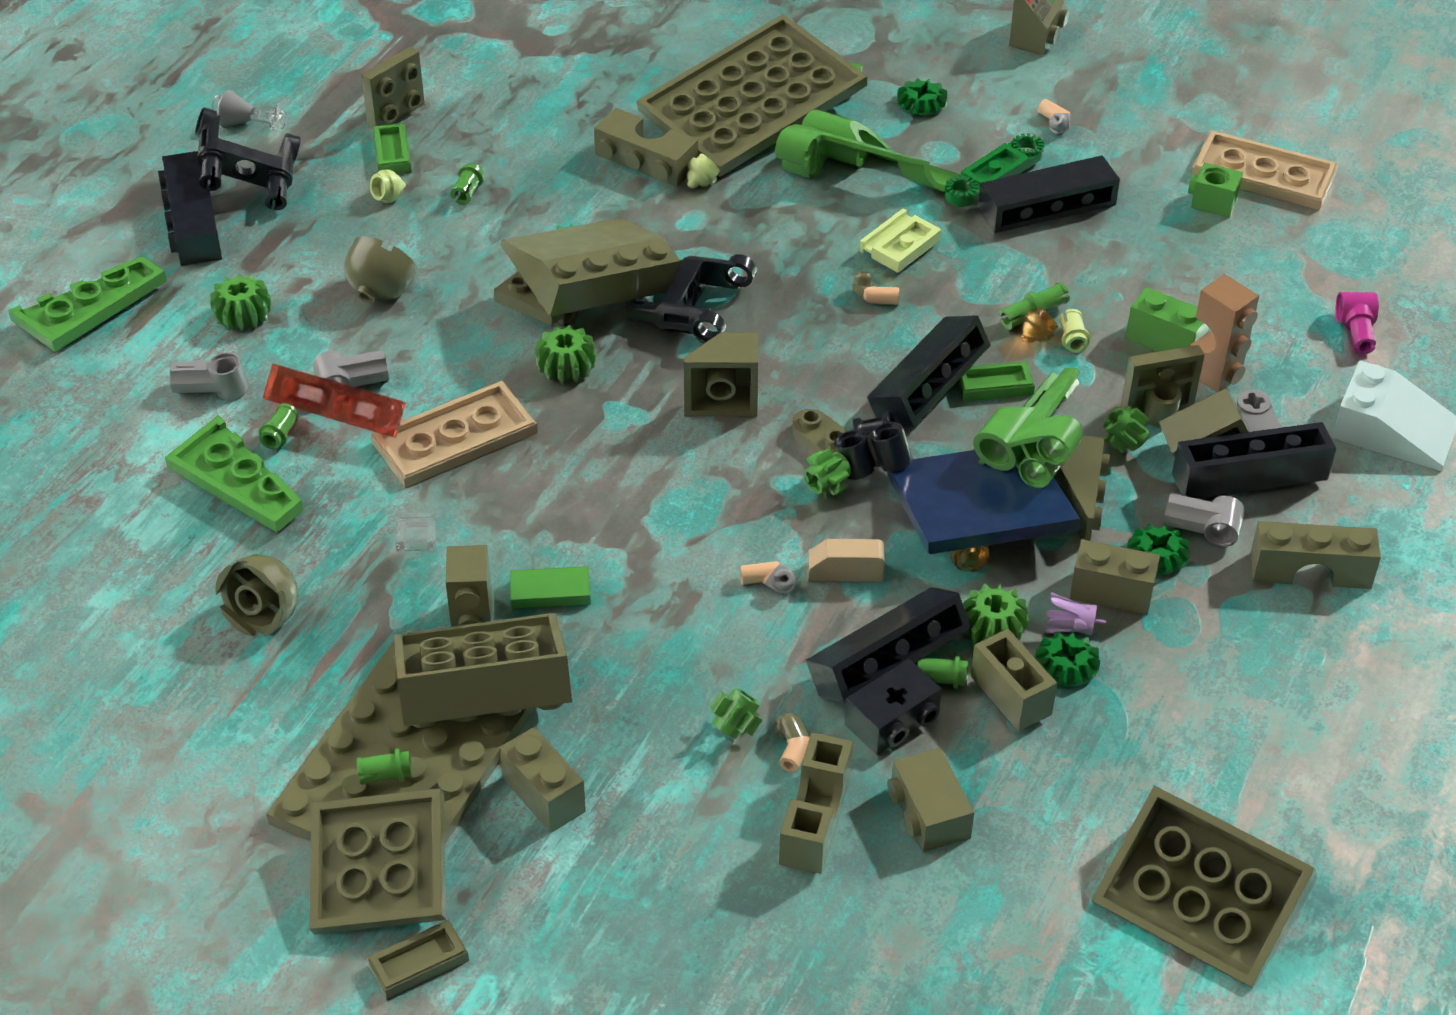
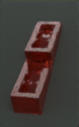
M272 364L262 398L279 404H289L299 410L394 438L397 436L406 402L277 364Z

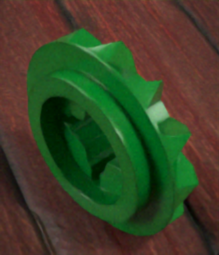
M917 78L915 82L905 81L904 86L898 88L897 103L903 110L912 114H935L943 110L947 105V90L942 88L941 83H931L930 79L921 81Z
M1148 523L1145 529L1136 528L1133 536L1128 540V549L1160 555L1156 574L1177 572L1187 564L1190 557L1189 540L1181 538L1180 530L1169 531L1166 524L1161 528H1155L1152 524ZM1153 544H1154L1155 546H1160V545H1162V544H1163V545L1165 544V545H1166V550H1165L1164 548H1161V547L1158 548V549L1152 550V546H1153Z
M1056 631L1052 638L1043 637L1035 653V659L1058 685L1078 686L1089 682L1098 673L1101 662L1099 660V648L1091 646L1089 637L1083 639L1076 638L1074 631L1069 636H1063ZM1062 651L1067 652L1069 656H1075L1074 666L1067 657H1061Z

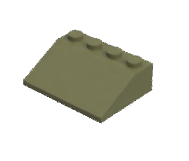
M623 218L501 241V247L549 316L666 293L675 279L681 261L663 237Z
M556 613L394 634L397 680L404 726L413 725L417 728H426L437 724L438 721L450 719L468 722L479 718L480 715L493 713L501 716H511L521 712V709L535 707L542 710H554L560 708L564 703L572 702L568 658Z
M1154 785L1091 901L1253 989L1297 918L1317 880L1316 869L1309 864Z

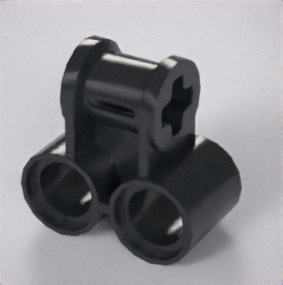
M891 411L884 412L883 416L862 420L860 417L853 418V430L840 434L834 441L836 452L844 455L850 464L851 475L847 479L851 480L865 478L871 475L877 467H880L884 472H897L908 467L913 460L903 426L894 421Z

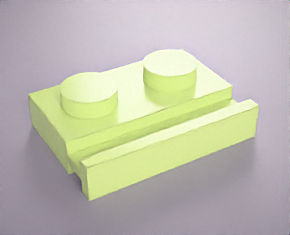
M901 209L861 239L859 251L871 253L872 259L898 273L939 242L942 229L916 215L910 217L907 215V210Z

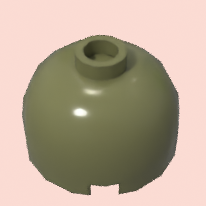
M363 236L357 237L347 252L344 262L346 279L351 287L356 290L355 294L363 301L374 303L375 300L381 302L395 300L412 283L417 269L416 264L401 249L394 246L392 251L380 247L383 242L382 240Z
M253 554L234 561L226 566L218 575L215 585L216 595L221 592L224 604L220 606V609L225 618L233 627L251 636H254L256 631L266 636L279 629L293 615L298 600V586L292 572L278 559L266 555Z

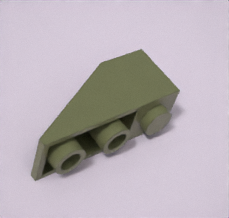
M1083 435L1081 443L1054 478L1080 518L1078 535L1081 539L1090 541L1092 530L1100 531L1103 508L1096 507V503H1103L1106 481L1099 480V477H1107L1110 454L1103 453L1105 438Z

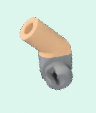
M1048 99L1042 100L1038 106V113L1049 119L1050 130L1057 135L1067 132L1070 128V112Z
M777 561L740 566L742 585L763 583L777 593H788L796 585V578L792 571Z

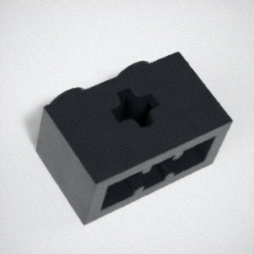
M908 658L846 698L844 725L878 755L890 746H898L907 735L921 726L926 727L938 717L942 688Z

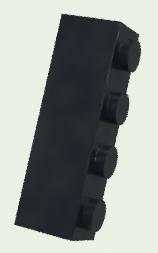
M198 151L162 156L164 170L158 171L162 201L166 211L164 212L167 230L170 232L168 233L171 253L178 252L181 266L222 259L209 182L207 180L206 189H203L199 184L201 166L197 161Z
M1103 155L982 182L980 183L978 210L994 233L1114 206L1117 202L1120 178Z
M979 316L944 317L867 396L875 417L883 416L884 412L891 411L895 422L900 423L903 427H915L991 346Z
M1323 422L1180 441L1177 445L1172 476L1182 496L1196 499L1326 481L1329 478L1336 446Z
M930 587L806 659V663L818 696L846 704L848 696L908 658L915 663L971 629L958 592Z

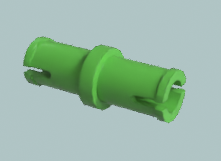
M1058 282L1041 292H1030L1024 296L1023 300L1000 309L999 316L1007 315V317L1000 320L1008 330L1030 319L1039 320L1045 316L1046 312L1060 305L1067 304L1070 301V296L1062 297V295L1069 293L1063 283Z

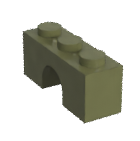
M615 108L594 127L596 155L676 187L687 178V172L689 171L687 167L688 162L693 157H698L697 139L672 129L659 138H644L643 118Z
M1258 521L1250 552L1254 582L1293 584L1294 576L1299 569L1307 565L1320 564L1330 568L1332 587L1372 589L1381 560L1376 528Z
M811 732L801 764V778L796 800H790L780 832L779 865L822 874L851 774L853 741Z

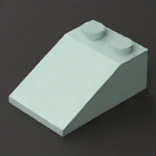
M1359 360L1340 405L1332 438L1442 472L1456 433V416L1398 372Z

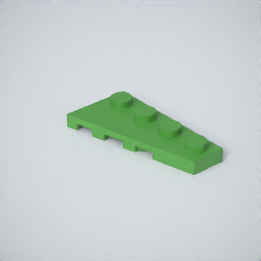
M141 256L101 272V278L96 281H78L70 285L71 291L56 297L49 293L36 298L38 303L24 310L19 305L9 309L8 312L12 322L56 352L167 282L163 269Z
M219 415L165 456L167 468L276 533L303 511L302 500L276 473H271L265 467L264 461L256 453L252 454L245 447L244 440L236 432L232 433L226 427V422Z

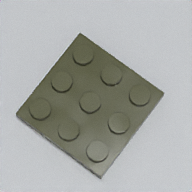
M440 788L311 803L309 929L314 935L446 920L444 793Z

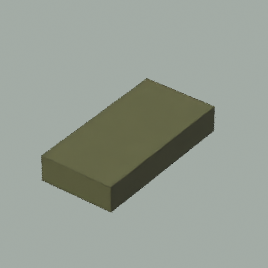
M449 919L366 957L368 967L386 1000L469 961L468 951Z

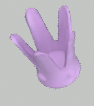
M1053 592L1050 593L1052 597L1051 603L1064 610L1051 609L1047 611L1046 616L1050 619L1047 622V627L1050 629H1046L1044 633L1074 631L1091 636L1094 623L1106 624L1104 620L1095 619L1097 605L1079 604Z

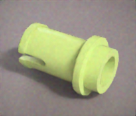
M1068 309L1065 311L1068 321L1063 313L1059 318L1064 333L1062 344L1070 352L1080 353L1087 348L1090 342V334L1084 329L1081 312L1076 309Z

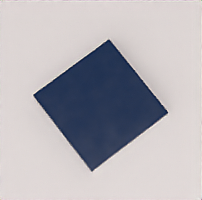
M975 450L913 459L912 463L903 470L887 472L928 554L1080 530V518L1054 477L1044 488L1031 487L1022 480L1019 468L1016 466L1010 470L1001 471L992 468L986 463L983 465L978 464L977 462L981 458H979Z

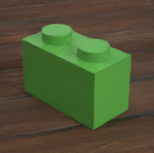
M1146 287L1130 307L1125 339L1159 352L1190 346L1208 332V326L1195 318L1197 312L1195 305Z

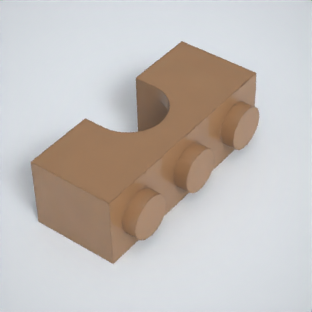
M1223 274L1201 290L1195 318L1206 324L1211 331L1190 345H1200L1204 352L1199 381L1215 392H1219L1231 384L1235 385L1242 379L1246 370L1244 366L1246 354L1252 343L1250 339L1252 327L1258 316L1256 309L1259 295L1226 274Z

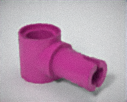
M1339 292L1335 305L1337 322L1346 324V328L1351 331L1356 353L1368 354L1373 352L1376 340L1372 326L1377 321L1379 311L1377 293Z

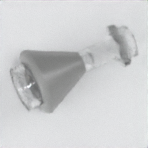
M226 90L222 95H216L212 103V109L217 111V115H220V126L223 128L254 120L269 123L270 129L277 131L278 129H283L287 121L286 110L282 109L281 106L275 105L272 110L255 108L232 90Z

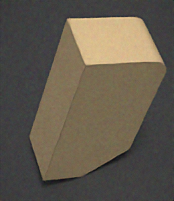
M879 539L824 540L809 550L808 581L883 582L885 566L883 541Z

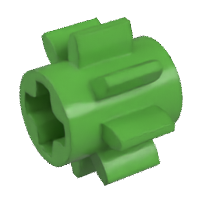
M1130 405L1126 409L1122 407L1115 408L1107 415L1103 422V428L1108 432L1104 437V441L1113 449H1118L1122 453L1126 449L1130 451L1139 449L1149 436V430L1144 426L1149 418L1139 409H1134Z
M828 448L824 451L820 450L807 458L810 467L804 470V478L808 487L814 493L821 494L823 492L825 497L835 496L848 488L844 479L851 475V467L844 455L839 452L832 453Z
M737 687L733 689L731 694H726L720 690L709 706L713 709L712 712L716 714L712 724L734 739H738L741 733L745 734V732L753 736L763 721L759 717L760 714L756 712L761 704L754 697Z

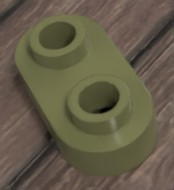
M816 409L801 410L794 415L792 420L793 437L813 454L828 448L832 453L836 452L834 446L835 439L840 434L847 432L846 429L825 413Z

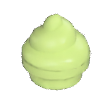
M702 153L697 158L693 157L687 166L689 170L687 172V186L697 188L699 186L706 187L709 184L713 185L717 181L716 176L719 174L720 169Z
M388 169L374 174L370 180V191L373 198L381 200L383 203L395 202L406 186L399 175Z

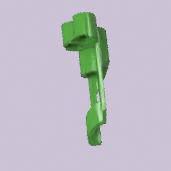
M816 109L811 110L806 115L802 125L793 124L783 129L775 147L776 157L782 159L783 171L809 179L819 176L826 158L860 167L864 164L868 155L898 163L902 174L909 181L945 192L946 181L950 180L951 177L955 178V176L959 175L956 172L932 166L928 161L894 152L878 135L865 125Z
M1064 368L1059 376L1052 371L1023 407L997 409L974 437V450L979 458H981L977 463L981 465L986 463L992 468L1001 471L1010 470L1016 466L1019 468L1022 480L1029 486L1035 488L1047 486L1083 438L1080 428L1082 425L1075 418L1065 415L1050 417L1061 401H1067L1079 386L1077 377L1080 371L1077 368ZM1042 392H1044V394L1034 405V407H1031L1034 404V402L1038 399V397L1042 394Z

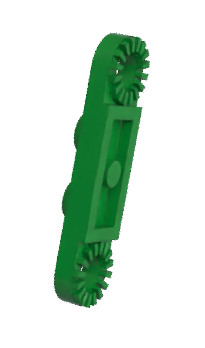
M1027 133V136L1025 134L1017 135L1016 138H1013V141L1008 144H1002L963 169L961 174L955 176V178L951 177L950 180L946 181L944 194L946 201L958 207H966L979 201L980 183L1020 174L1039 162L1044 154V141L1041 140V137L1036 138L1035 134L1030 136V133ZM956 190H964V191H967V192H964V195H963V192H960V194H958L959 191H956Z

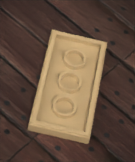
M1211 130L1192 167L1191 176L1193 174L1199 175L1204 162L1243 172L1241 190L1320 210L1336 174L1338 163Z
M499 381L371 433L372 444L403 486L407 488L538 433L536 421L503 381Z

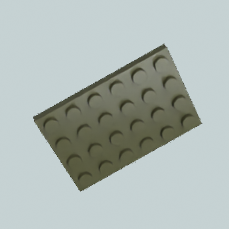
M782 14L638 99L637 106L642 114L667 133L672 129L697 139L698 156L702 153L711 159L720 169L718 176L721 177L776 143L781 131L793 124L802 125L804 118L811 110L816 109L826 112L867 86V75L785 14Z
M393 641L266 814L268 823L276 828L311 841V803L440 788L444 793L446 843L499 764V747L516 738L535 708L521 709V712L511 716H501L497 713L480 715L479 718L468 722H459L455 719L443 720L426 728H417L413 725L404 726L397 680L395 644ZM395 748H400L401 752H410L413 775L405 777L404 782H399V778L360 785L357 757L364 758L395 753Z

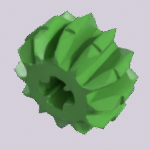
M238 274L233 279L225 277L224 283L214 284V291L210 293L211 299L209 302L217 324H225L227 330L239 327L243 331L247 326L256 328L257 322L267 321V314L271 311L270 306L272 302L264 281L256 280L254 275L243 278Z
M570 325L566 329H560L555 326L553 332H543L541 340L537 341V346L535 347L539 373H544L548 381L558 378L561 384L565 380L570 379L577 383L579 376L589 377L590 370L595 367V343L592 336L585 334L584 328L572 330Z
M984 583L980 591L971 590L967 600H964L963 606L971 629L963 634L970 636L973 645L1006 629H1009L1020 640L1022 634L1025 633V629L1028 627L1029 617L1027 616L1026 599L1018 598L1016 589L1004 591L1001 583L996 589H991Z

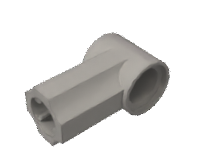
M384 350L343 357V355L335 351H327L319 354L313 361V369L319 392L327 399L342 398L349 393L351 387L389 381Z
M232 352L219 353L213 356L210 361L172 362L170 367V386L173 393L216 392L218 398L232 401L241 398L248 390V383L241 360L237 354Z
M1170 493L1163 525L1166 524L1171 527L1203 533L1206 540L1212 545L1229 547L1234 545L1239 538L1245 510L1243 504L1231 496L1216 497L1212 502Z

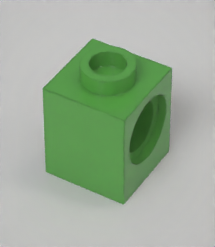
M1204 162L1199 175L1193 174L1189 184L1188 193L1193 194L1191 208L1230 218L1238 200L1243 172Z

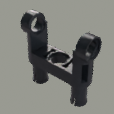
M203 107L195 129V135L199 136L197 161L201 166L200 186L206 189L207 180H209V191L218 190L221 187L222 174L267 188L265 205L271 209L272 202L275 200L274 210L284 209L287 205V189L292 185L293 166L300 147V136L286 133L280 146L279 156L265 153L218 138L220 115H217L216 110ZM241 160H248L252 162L254 166L251 168H243L240 167L237 164V162Z
M735 254L729 260L690 255L683 260L680 259L675 279L664 298L658 303L637 299L630 300L626 310L628 321L653 323L660 330L693 334L697 340L706 343L719 333L725 332L726 323L720 315L711 312L710 308L695 307V304L706 285L731 289L749 286L757 274V266L748 256ZM732 267L743 269L747 273V277L735 274ZM702 322L713 324L717 331H709L703 326Z

